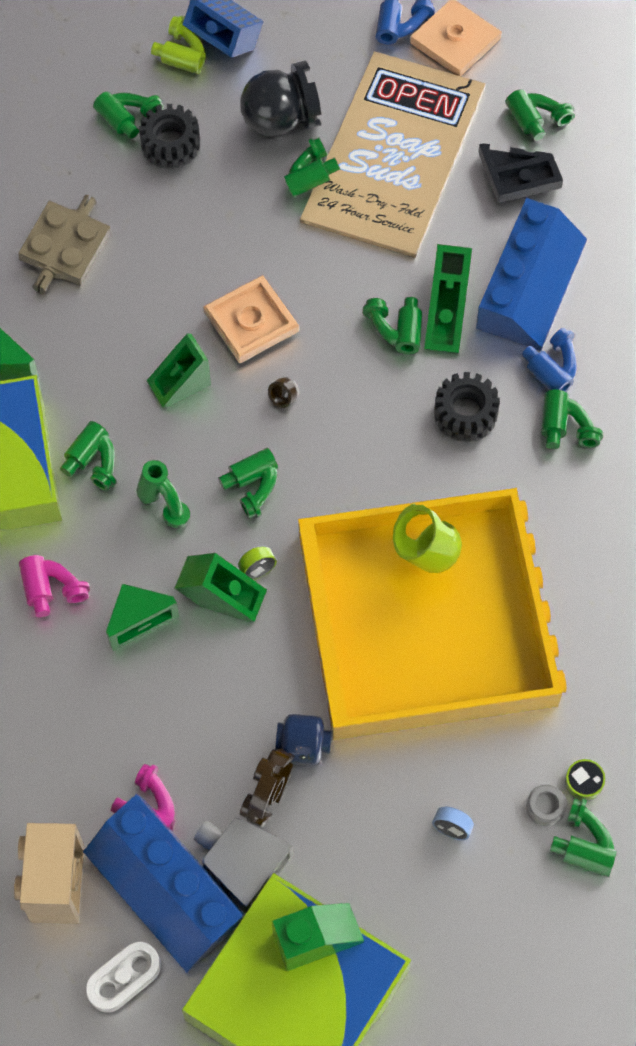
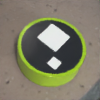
M260 546L246 552L240 558L238 568L255 580L268 574L275 567L277 560L269 547Z
M578 760L567 771L565 777L566 788L576 799L592 800L599 796L603 790L606 779L602 767L592 760Z

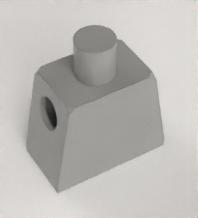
M235 818L224 832L209 821H206L194 836V841L209 851L202 861L203 867L245 914L272 874L275 873L279 876L293 857V845L239 818Z

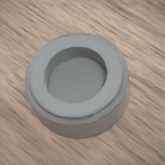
M540 785L534 788L529 794L526 804L527 813L531 820L541 826L557 824L563 818L567 807L566 798L562 791L552 785Z

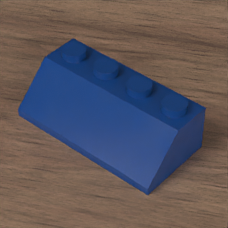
M529 198L525 199L479 305L476 329L527 347L531 345L536 350L542 351L587 242V238L559 208Z
M138 794L133 796L103 824L83 851L186 973L193 969L230 935L245 916L150 805Z

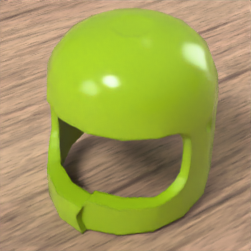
M413 503L406 507L398 516L394 525L393 543L397 554L426 572L441 573L446 571L456 563L460 556L462 541L457 529L452 524L441 521L434 511L424 505H415ZM419 514H429L433 524L429 525L416 540L406 535L407 523Z

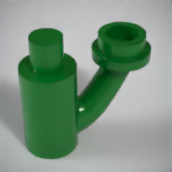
M523 89L512 92L505 100V104L524 134H531L535 141L543 139L546 135L542 128L544 120L536 107L551 112L550 118L558 126H565L575 118L574 107L571 103L561 104L541 94L526 93Z
M103 92L95 99L93 108L119 135L126 134L130 139H134L139 134V129L134 125L135 117L124 106L140 108V113L147 118L146 112L151 110L153 113H156L155 107L161 105L162 110H164V105L161 98L157 95L148 98L132 93H116L112 95L110 92Z
M319 137L314 140L313 138L308 140L310 146L292 164L288 175L284 176L294 198L330 181L329 175L341 170L335 157L324 163L322 162V158L328 156Z
M406 297L404 299V307L398 310L397 330L393 329L385 319L389 313L386 301L380 298L368 299L366 305L363 306L362 313L365 317L371 319L381 337L389 344L395 346L399 353L410 355L419 352L423 312L418 308V299L415 297Z
M549 390L545 392L541 434L546 437V447L549 449H558L560 447V440L567 433L568 415H571L580 426L576 432L579 445L586 448L598 447L603 439L604 432L594 426L585 409L577 401L569 398V394L565 391Z
M89 421L64 453L66 461L60 467L61 472L68 477H72L77 469L84 470L96 453L100 451L101 467L95 466L90 480L104 491L114 487L117 484V480L113 476L115 450L107 430L100 424Z
M265 448L228 466L229 472L218 477L223 490L234 485L241 489L262 478L260 486L254 495L249 491L245 493V497L239 499L241 507L249 519L254 516L256 518L261 516L260 508L273 491L277 481L278 465L269 448Z
M158 460L148 461L144 464L136 488L137 496L142 503L151 504L156 502L162 495L166 502L162 513L166 524L173 528L184 526L190 518V510L185 503L180 501L175 487L167 478L168 469L166 465Z
M574 798L567 821L574 823V826L578 828L581 822L585 824L594 836L596 843L572 835L569 841L554 836L550 851L563 855V862L609 877L617 854L613 839L604 824L586 807L587 799L582 798L581 801Z

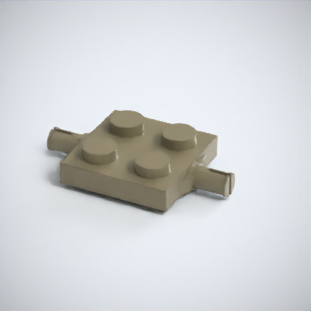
M84 195L77 210L66 208L50 200L48 201L18 253L20 261L34 266L41 272L32 285L36 292L40 290V294H45L54 278L67 280L79 286L84 282L111 234V227L109 225L92 219L89 216L97 204L94 197L91 196L89 199V195Z

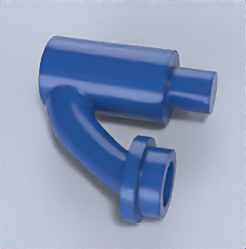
M399 0L383 1L380 4L376 40L384 45H392L397 42L398 38H403L414 32L424 21H428L435 14L432 1L416 0L411 7L412 17L404 23H400L402 5L399 3Z
M565 328L559 329L550 339V344L553 346L552 349L556 353L562 351V367L545 351L538 352L531 345L521 354L529 362L527 369L548 390L567 392L574 383L577 362L572 341L575 334Z

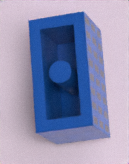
M190 0L183 26L233 58L255 49L264 21L232 0Z

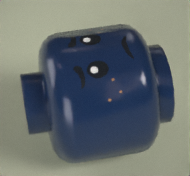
M289 714L284 719V723L278 722L275 750L282 749L295 755V758L290 762L292 764L316 766L321 761L322 753L330 754L332 731L324 730L323 719L319 716Z

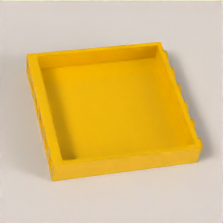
M517 488L298 519L299 539L333 740L559 706L562 693L567 691L566 679L563 670H557L555 658L559 656L558 643L555 635H549L547 623L551 622L550 607L547 600L542 601L539 589L543 588V576L541 568L539 566L534 567L532 555L536 554L535 540L532 533L527 534L524 522H528V509L525 500H519ZM413 503L415 505H424L434 511L441 521H446L457 529L461 536L462 548L459 558L451 568L441 573H429L397 554L393 543V529L398 516L406 507ZM419 514L413 517L406 525V535L416 540L429 525L433 524L429 514Z

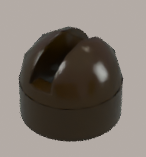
M288 377L277 379L268 387L270 401L279 408L290 406L299 396L298 384Z

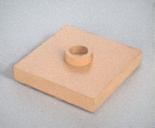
M449 0L411 35L410 44L453 74L462 76L501 39L502 31L458 1Z
M263 275L203 306L204 314L239 364L299 332L298 323Z

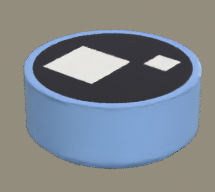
M447 806L440 807L432 821L433 826L439 832L457 840H467L474 827L472 819L466 813Z

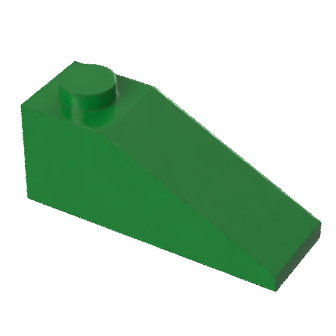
M437 244L424 349L459 353L472 248Z

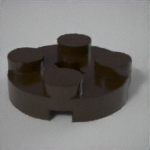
M272 749L267 759L262 758L253 775V780L258 781L254 793H248L239 813L247 818L248 822L261 828L268 823L273 814L266 810L269 805L272 806L275 802L279 804L293 770L294 764L290 762L295 758V755L282 749Z

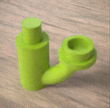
M173 16L169 24V35L173 36L175 40H181L183 37L189 47L167 41L165 44L154 42L151 47V54L161 57V63L199 75L203 69L206 57L203 44L194 32L183 26L185 16Z

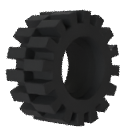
M167 104V109L162 110L161 105L155 107L156 113H153L151 110L146 112L147 118L142 117L140 121L139 135L142 152L144 151V156L147 160L151 158V163L156 166L161 161L162 168H168V163H173V168H179V161L186 165L189 163V156L193 159L197 156L196 150H200V132L196 116L193 117L192 111L187 109L184 112V107L178 105L175 110L172 104ZM165 131L182 133V137L171 142L162 141L157 138Z
M464 372L462 379L456 373L452 375L451 382L446 378L442 382V388L438 387L435 397L434 418L435 422L438 421V427L441 431L447 428L446 436L452 438L454 433L458 434L457 441L463 442L464 435H469V441L471 442L476 441L477 434L482 439L487 436V430H493L495 422H497L500 397H498L496 387L491 389L492 382L488 378L482 383V375L476 373L474 379L470 378V372ZM461 398L473 399L479 403L480 411L471 416L461 415L454 410L453 404Z

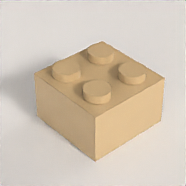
M27 823L26 836L19 837L18 859L23 860L22 876L17 875L15 878L14 898L15 900H20V908L24 910L31 923L79 924L84 863L83 851L85 845L76 824Z

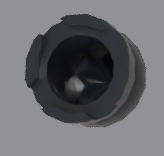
M306 60L291 64V72L289 74L281 70H265L253 76L247 82L240 97V108L246 124L251 129L265 136H282L294 130L300 121L304 123L307 129L321 126L320 119L316 117L322 115L315 82L308 83L305 72L310 71V67Z

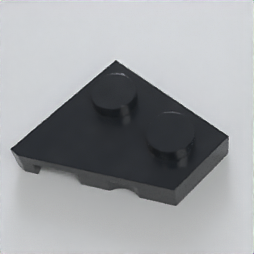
M479 144L478 153L498 203L562 188L563 178L552 153L527 152L524 149L510 147V152L490 149V144Z

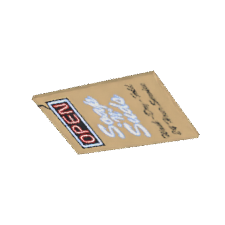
M374 51L326 159L328 161L335 157L341 170L330 174V181L313 188L300 217V223L416 258L486 83Z

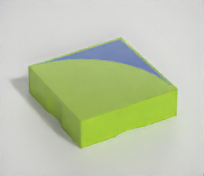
M37 375L0 381V529L13 530L62 521L56 478L49 454V434L43 397Z
M273 873L183 1007L182 1012L186 1022L222 1046H359L368 1030L380 1019L407 976L411 959L360 928L364 943L287 971L273 936L272 920L310 906L324 904Z

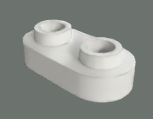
M145 942L132 943L93 973L86 986L87 997L93 1007L102 1012L116 1011L153 982L161 968L160 958L155 948ZM140 959L146 960L148 962L146 970L137 972L133 969L136 961ZM111 985L116 988L115 994L111 998H103L101 996V991L105 986Z

